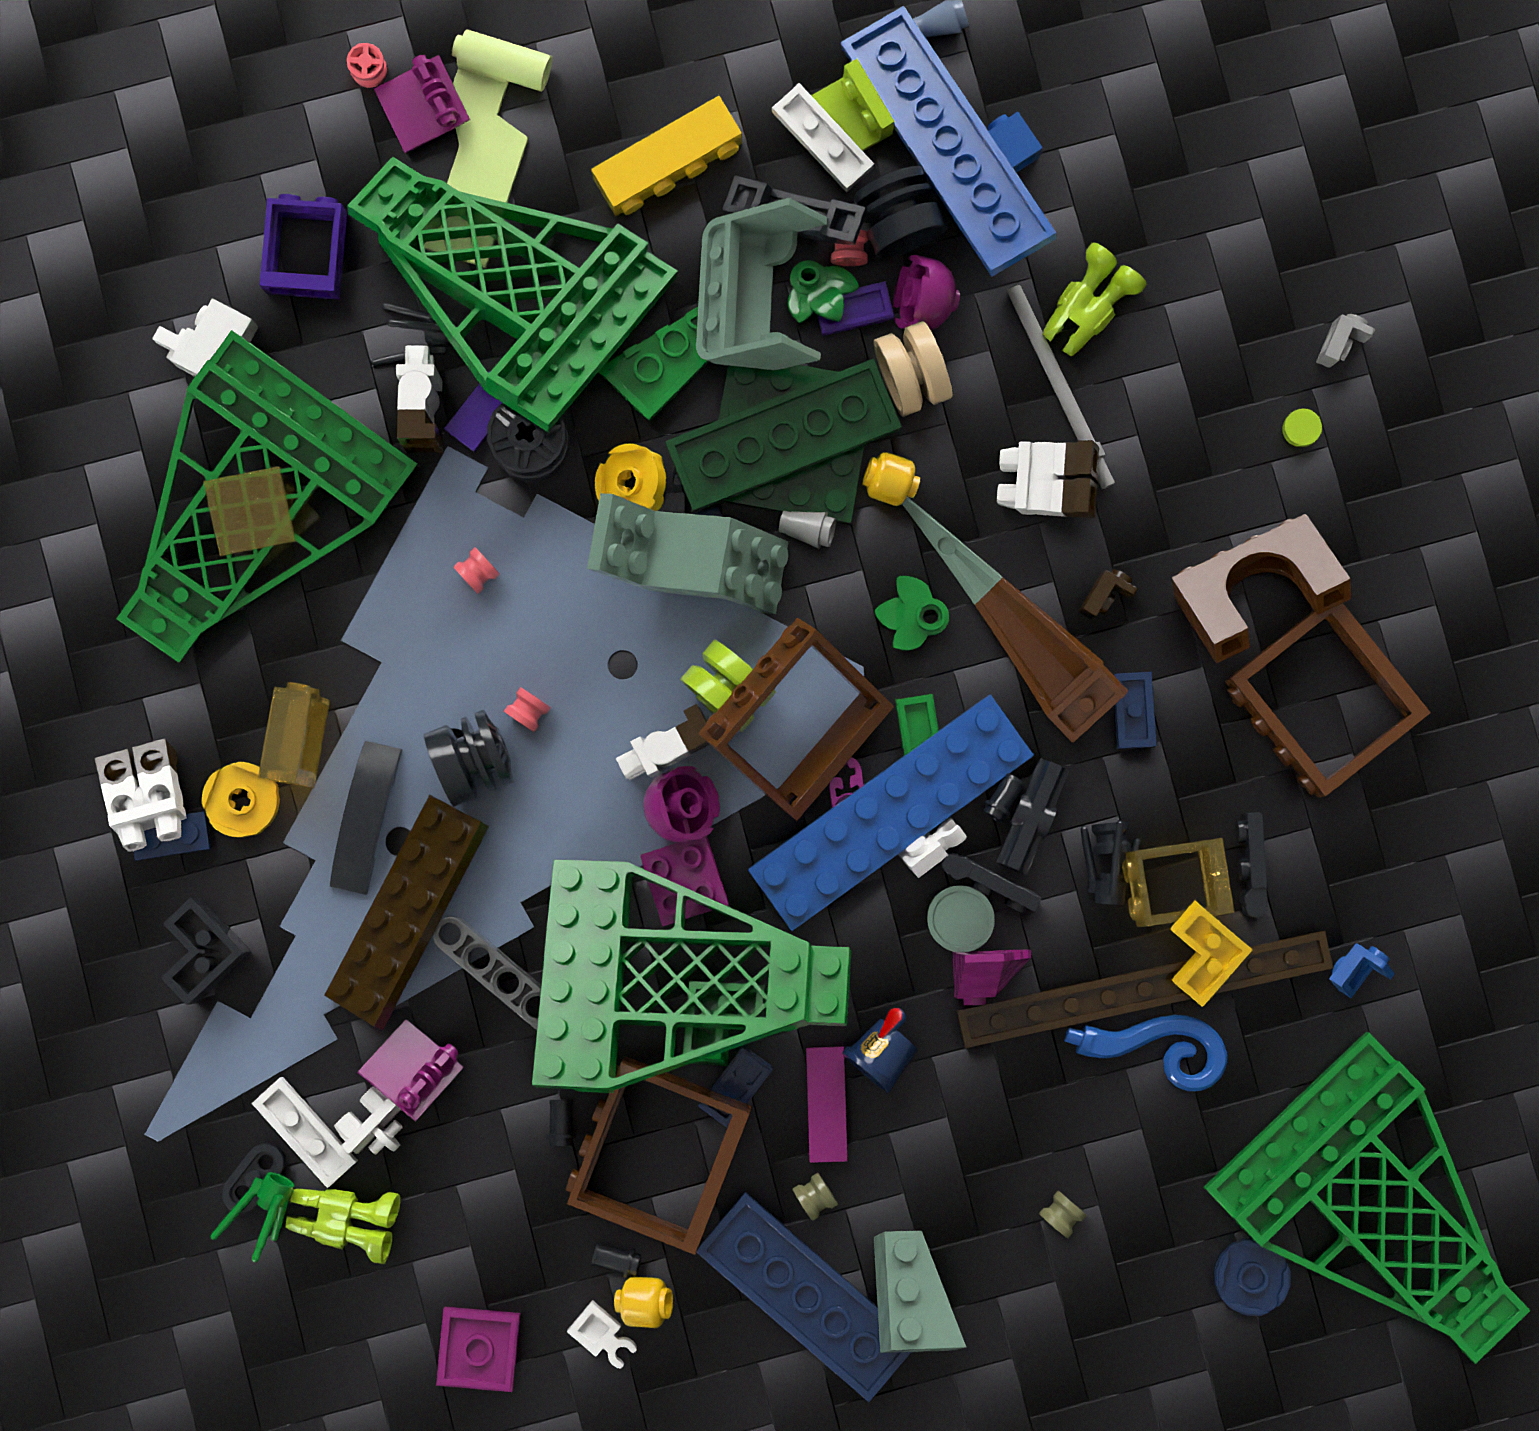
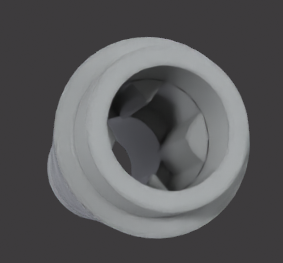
M783 511L779 523V532L818 549L821 546L830 547L835 533L836 518L828 517L827 512Z

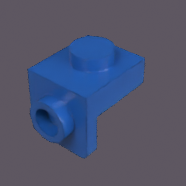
M1356 943L1347 956L1341 957L1336 962L1332 970V976L1329 979L1340 992L1352 998L1373 969L1390 980L1395 973L1387 964L1390 958L1373 946L1367 950Z

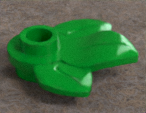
M802 261L792 269L790 274V283L793 290L788 298V309L798 323L807 320L813 312L825 319L839 322L842 319L844 310L843 295L858 290V282L849 271L842 267H823L815 261ZM810 273L815 278L812 281H805L802 279V276Z
M899 576L896 581L899 598H893L884 602L874 612L877 619L885 627L896 631L893 640L894 648L913 650L920 647L928 636L937 635L946 628L949 621V612L943 602L932 598L929 586L922 580L910 576ZM926 611H933L937 615V621L933 624H928L924 621L923 614Z

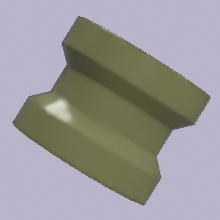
M818 1172L811 1176V1181L806 1185H797L792 1189L812 1221L819 1217L820 1211L825 1208L832 1209L838 1205Z
M1057 1191L1053 1196L1054 1202L1049 1207L1043 1208L1039 1215L1068 1239L1073 1233L1072 1227L1076 1222L1083 1221L1087 1215L1060 1191Z

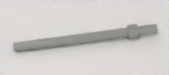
M1017 285L1010 288L1007 293L1077 439L1093 440L1095 442L1045 336L1042 335L1043 331L1021 286ZM1095 442L1100 447L1097 481L1103 490L1114 485L1115 482L1103 459L1106 454L1100 442Z

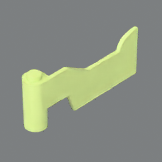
M467 29L463 36L457 35L452 49V56L457 57L458 66L453 85L470 120L456 127L459 149L447 184L461 192L508 203L528 137L498 114L509 82L541 92L544 90L551 71L552 56ZM460 216L448 217L446 219L448 228L468 226V222ZM491 236L476 237L478 247L494 246L495 239ZM470 237L450 239L452 250L472 248ZM444 240L429 241L424 244L425 249L433 252L446 251ZM489 258L481 259L482 267H487ZM475 259L465 260V262L475 264Z

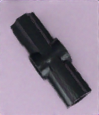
M1039 759L1025 794H1021L1009 822L1011 827L996 863L1027 875L1040 841L1046 837L1057 811L1055 805L1066 782L1069 770L1053 762Z

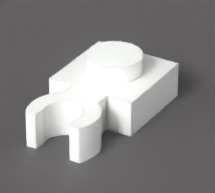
M949 818L938 827L934 834L931 835L928 832L924 836L919 837L900 852L899 856L919 878L948 856L946 853L948 848L959 845L967 836L960 826L956 825L952 818Z
M593 1300L567 1330L573 1338L594 1356H597L602 1349H605L608 1352L610 1363L619 1369L623 1367L624 1362L617 1357L616 1350L619 1347H626L632 1353L637 1350L633 1340L627 1337H618L615 1334L621 1327V1324Z

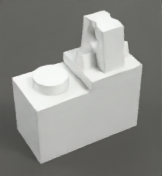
M212 298L209 305H204L198 312L195 319V325L197 326L195 330L190 328L185 330L182 328L179 335H176L159 326L153 340L170 350L166 357L178 368L196 376L205 362L211 359L231 330L250 342L258 326L251 318Z

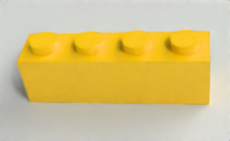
M717 96L592 168L593 179L614 215L618 216L623 212L625 215H629L640 209L644 205L643 201L650 196L656 194L659 197L670 192L676 186L675 182L683 177L693 178L707 169L706 164L718 157L720 160H724L734 155L739 150L738 146L742 144V132L721 97Z

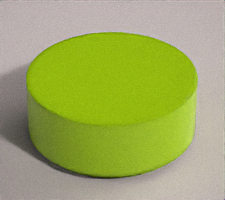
M1309 409L1293 411L1286 417L1282 426L1284 438L1295 447L1311 445L1319 438L1322 431L1320 418Z

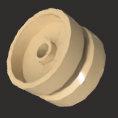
M924 321L905 328L903 335L904 346L900 339L892 333L877 338L873 342L884 382L895 407L902 417L921 410L923 402L921 391L925 398L933 405L951 399L953 396L943 356L931 330Z

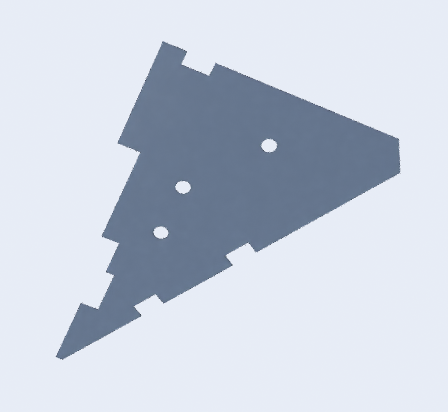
M447 446L341 640L382 663L283 842L316 860L280 925L281 928L296 936L251 1018L217 1001L145 1135L158 1142L338 1039L324 1014L340 1005L324 995L397 857L387 850L386 836L396 827H404L411 831L429 794L452 806L431 762L424 741L425 733L448 725L451 729L462 730L461 719L464 717L468 718L474 731H477L479 728L475 719V713L485 710L491 722L498 727L508 749L514 783L504 786L497 772H494L492 774L497 790L489 791L482 779L479 778L475 780L477 798L455 806L460 811L489 825V828L441 918L450 916L462 918L498 948L534 927L521 902L551 886L553 860L629 862L640 867L643 865L640 858L641 854L677 843L657 835L649 826L644 816L643 801L645 792L655 777L652 778L645 772L632 780L626 779L616 758L634 749L630 741L640 736L646 739L649 734L656 731L666 732L687 721L688 719L683 711L695 704L700 707L706 720L713 715L695 698L696 695L680 681V678L692 665L701 666L714 676L715 672L704 662L702 653L714 639L722 643L754 669L758 660L778 641L787 626L759 611L726 599L648 591L587 569L594 523L539 494L535 496L525 517H521L476 493L488 467ZM474 547L480 551L500 574L496 579H489L484 584V590L479 594L453 568L457 562H464L469 558V552ZM812 647L806 651L774 690L777 693L765 707L759 706L753 713L754 719L742 733L738 731L728 743L731 748L775 788H779L859 694ZM620 650L631 652L636 657L638 663L635 674L624 680L615 678L608 668L610 657ZM847 659L864 676V667ZM520 687L551 707L547 714L541 715L539 718L538 728L535 732L503 712L507 705H512L517 699L516 692ZM365 741L402 749L394 786L391 785L374 855L376 860L367 895L330 887L333 860L343 813ZM711 745L670 766L660 767L662 773L671 768L679 766H693L697 768L694 771L699 772L702 777L708 776L713 781L719 796L720 811L719 816L713 819L712 825L765 796L761 790ZM447 923L442 929L443 939L449 944H456L461 938L460 928L454 923ZM433 936L396 1006L462 969L459 964L434 943ZM476 947L471 953V962L488 954V951L482 947Z

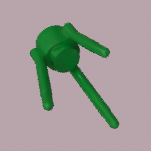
M268 1172L264 1180L255 1177L247 1193L213 1231L211 1239L216 1240L257 1194L259 1198L257 1204L268 1211L252 1255V1261L258 1262L272 1225L271 1240L276 1241L278 1239L286 1208L294 1191V1183L288 1178L272 1172Z

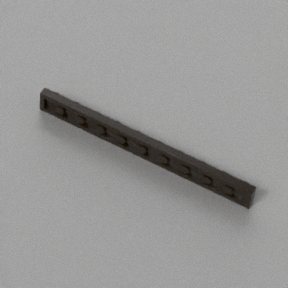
M1325 931L1250 946L1252 949L1250 954L1215 994L1332 969L1333 964ZM1188 960L956 1010L964 1047H973L1192 999L1172 981L1173 977Z

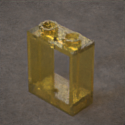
M288 682L287 688L274 687L259 778L315 788L330 700L319 696V689L294 682Z
M1222 838L1125 852L1126 860L1122 863L1125 881L1127 883L1130 882L1132 897L1128 900V908L1132 920H1136L1137 927L1176 922L1186 911L1180 910L1151 915L1142 859L1198 851L1207 904L1203 908L1213 916L1234 913Z

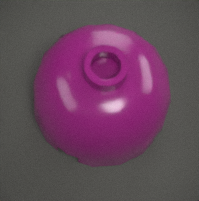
M911 255L908 258L913 261L911 266L902 267L895 286L893 307H900L901 317H894L895 323L899 328L905 329L908 326L924 321L929 329L933 330L943 324L949 318L951 312L956 311L960 301L959 290H956L955 279L951 271L943 263L929 257Z
M679 766L665 771L653 779L645 792L643 808L644 816L649 826L657 835L671 842H691L702 839L711 833L713 828L710 827L713 824V819L719 816V796L713 781L708 776L702 777L699 772L694 771L697 768L693 766Z

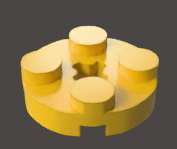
M623 444L613 448L608 453L612 455L605 464L600 463L596 472L595 491L597 499H600V493L614 494L651 510L658 511L664 502L663 494L666 486V474L662 457L646 447L635 444ZM633 472L634 477H636V483L631 490V488L625 487V480H629Z
M246 762L232 763L214 772L207 780L202 793L203 809H205L212 826L225 835L242 838L258 835L270 826L278 813L280 805L279 787L276 781L263 768ZM245 789L248 792L247 797L251 799L249 806H243L241 811L235 809L236 802L231 800L234 793L240 794Z

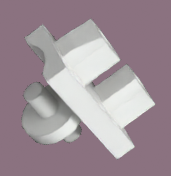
M371 1087L360 1099V1102L372 1113L369 1118L362 1123L352 1112H348L334 1125L341 1138L345 1141L341 1146L348 1154L352 1152L359 1154L375 1136L377 1138L368 1147L375 1155L384 1146L391 1151H395L400 1146L394 1136L403 1128L402 1125L394 1120L386 1129L384 1127L401 1109L375 1087Z

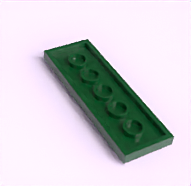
M873 358L667 440L665 444L694 513L901 430L902 426Z

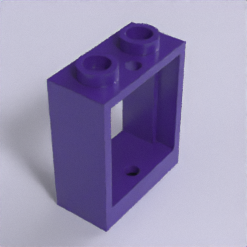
M280 194L278 198H267L259 286L266 294L340 300L347 212L342 203H338L337 199L331 197H316L315 201L301 200V197L293 194ZM282 217L333 221L328 276L278 272Z

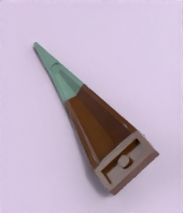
M906 498L902 503L975 604L1047 717L1074 743L1123 698L1128 690L1103 665L1104 662L910 498Z

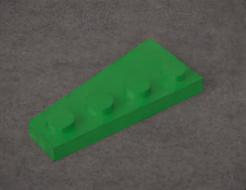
M698 307L686 313L683 318L673 324L666 325L656 331L653 336L638 345L635 344L623 351V354L610 362H606L598 372L648 422L709 363V361L702 359L696 350Z

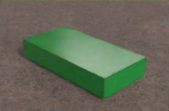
M933 694L895 700L904 755L939 731Z

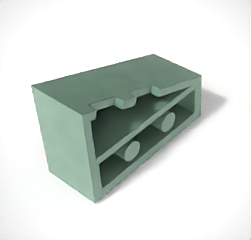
M922 1231L883 1232L874 1236L880 1353L950 1351L966 1348Z

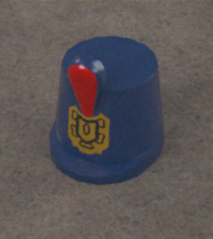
M900 1008L891 1009L885 1021L879 1019L851 1048L846 1047L842 1052L844 1057L853 1066L887 1093L891 1091L918 1051L907 1038L897 1031L906 1021V1015Z

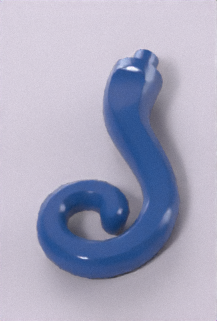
M1187 1015L1161 1016L1121 1031H1108L1086 1024L1081 1031L1068 1027L1064 1038L1065 1042L1077 1045V1054L1093 1058L1120 1057L1168 1035L1177 1034L1194 1038L1205 1047L1207 1052V1063L1201 1072L1195 1075H1188L1180 1069L1181 1059L1196 1055L1197 1050L1192 1043L1185 1041L1176 1042L1166 1051L1163 1059V1067L1167 1079L1174 1086L1185 1091L1196 1092L1212 1087L1221 1078L1227 1066V1051L1218 1032L1204 1021Z

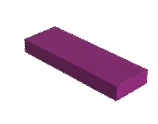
M844 1047L806 1048L810 1163L847 1161L844 1055L842 1054Z

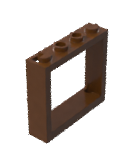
M1343 603L1319 615L1315 611L1311 612L1225 680V683L1229 686L1227 691L1233 697L1232 701L1240 708L1243 705L1253 716L1250 722L1255 730L1263 737L1269 736L1276 745L1273 751L1285 766L1291 764L1300 775L1297 778L1299 785L1304 787L1311 796L1315 794L1317 798L1327 796L1431 713ZM1323 619L1329 623L1404 717L1327 779L1248 682L1251 676Z
M797 617L783 631L781 637L772 648L758 660L754 669L742 683L733 689L730 697L718 711L709 717L706 725L698 734L770 800L797 821L894 706L821 633ZM812 647L859 694L777 789L731 748L728 743L806 651ZM874 703H876V705L873 707V709H872V710H869V708H870ZM795 796H797V798H796V799L792 802V804L790 805L789 802H790Z
M625 1056L620 1066L616 1065L615 1078L648 1067L649 1065ZM665 1072L645 1080L732 1114L689 1229L587 1189L626 1086L614 1090V1093H609L607 1101L599 1100L592 1117L593 1121L598 1122L593 1136L586 1134L578 1154L584 1157V1161L580 1171L572 1170L565 1189L571 1192L567 1204L695 1255L752 1106Z

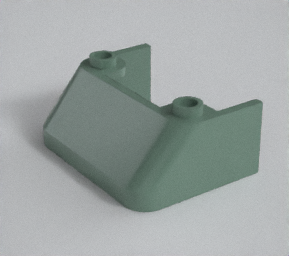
M786 198L717 217L708 223L702 236L696 350L702 359L714 364L778 370L820 360V352L798 343L780 332L770 333L773 266L783 264L793 256L797 247L798 232L827 225V217L791 198Z

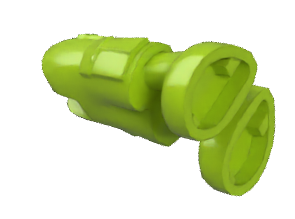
M1092 243L1086 250L1088 268L1082 282L1071 281L1062 296H1060L1057 309L1042 333L1051 342L1062 331L1068 319L1076 323L1079 329L1070 336L1068 343L1062 350L1071 357L1094 335L1104 330L1115 316L1112 306L1125 295L1139 294L1147 285L1145 279L1139 273L1128 266L1122 265L1114 274L1104 292L1099 297H1095L1093 292L1117 265L1114 255L1097 243Z
M294 1189L290 1199L291 1202L319 1208L317 1220L304 1216L287 1215L285 1225L287 1229L315 1238V1241L323 1245L343 1249L348 1242L365 1250L372 1262L385 1264L391 1250L392 1233L379 1229L369 1230L354 1227L351 1224V1219L367 1221L385 1228L392 1227L399 1212V1194L388 1192L382 1195L376 1202L360 1203L354 1192L337 1189H327L326 1191Z

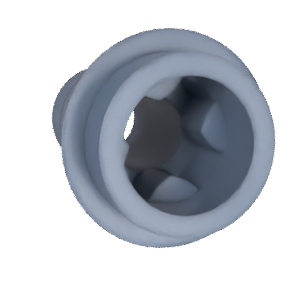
M945 0L924 14L913 18L925 38L962 33L961 29L969 27L962 0Z

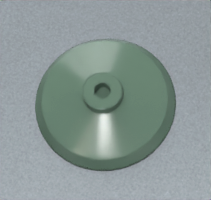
M952 886L941 891L933 899L928 910L927 922L931 935L937 943L947 950L965 953L980 948L988 941L994 929L995 915L991 903L980 891L968 886Z

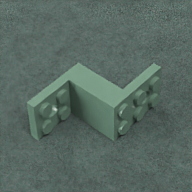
M600 493L587 569L648 591L721 598L762 613L776 614L777 604L782 595L781 582L783 570L788 561V541L730 517L654 511L617 495Z

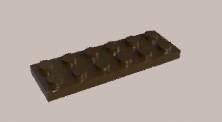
M429 794L324 996L372 1026L384 1029L481 844L489 825Z

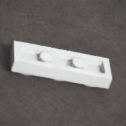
M800 83L772 107V113L846 192L874 168V163Z
M280 1077L252 1103L327 1188L358 1161L352 1153L348 1154L341 1146L343 1143L283 1077Z

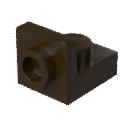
M1113 569L1112 572L1105 570L1099 575L1079 613L1089 619H1093L1098 613L1105 615L1115 598V595L1110 593L1111 590L1129 599L1135 595L1138 588L1131 585L1133 580L1125 573Z

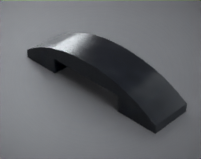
M734 176L722 209L724 212L732 214L791 198L827 217V225L800 231L797 236L828 243L856 244L867 213L866 207L834 199L829 203L772 189L764 182Z
M369 741L364 742L343 813L333 860L330 887L367 895L376 860L374 855L391 785L394 786L402 749Z

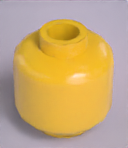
M883 452L877 458L872 457L870 459L862 484L867 486L869 497L893 506H899L907 497L914 498L920 483V477L915 476L913 461L889 452Z
M630 1277L625 1281L622 1289H618L615 1293V1311L621 1314V1318L627 1326L658 1328L665 1319H669L673 1309L672 1290L667 1288L664 1281L659 1278Z

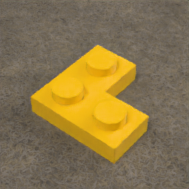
M1194 900L1170 928L1171 931L1196 951L1173 977L1172 981L1203 1007L1250 954L1252 949Z

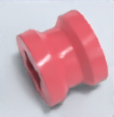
M359 43L352 47L348 53L347 67L356 83L362 87L371 88L380 85L384 81L388 70L379 48L370 43ZM372 66H376V67H373L372 70H370L369 73H368V69H369V68H371Z
M861 229L855 245L834 243L835 251L831 253V263L839 266H861L867 264L868 255L864 251V244L868 241V232Z
M476 547L469 552V558L464 562H457L453 566L477 594L484 590V584L489 579H496L500 575Z
M520 687L516 692L517 699L512 705H507L503 712L535 732L538 728L539 718L541 715L547 714L551 707Z

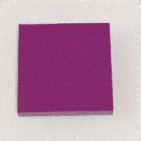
M444 1307L436 1386L512 1392L520 1313Z

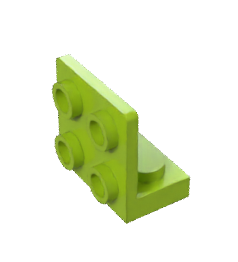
M858 59L844 65L843 78L811 95L862 151L893 134L895 121Z

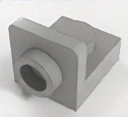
M1342 314L1332 323L1316 362L1330 368L1339 359L1344 361L1353 343V340L1348 337L1365 343L1373 336L1375 329L1368 326L1367 320L1354 314H1347L1345 316Z

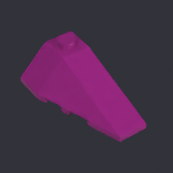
M1031 950L952 952L954 997L963 998V1005H985L986 997H996L1031 959Z

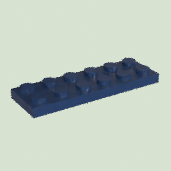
M746 1192L743 1193L697 1248L696 1252L868 1402L872 1400L911 1353H880L878 1306Z

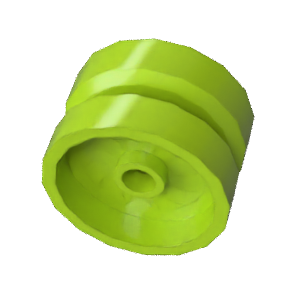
M716 639L702 653L704 662L715 672L714 676L701 666L692 665L680 678V681L696 695L695 698L713 714L730 697L733 689L741 684L753 670L740 657ZM773 690L760 706L765 707L777 692ZM754 714L741 727V729L739 730L741 733L753 721Z

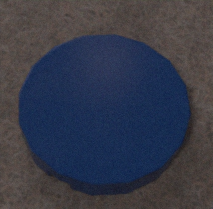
M1242 1239L1231 1243L1219 1255L1214 1267V1284L1219 1297L1232 1310L1246 1316H1262L1285 1301L1291 1287V1271L1283 1256L1259 1246L1252 1239Z

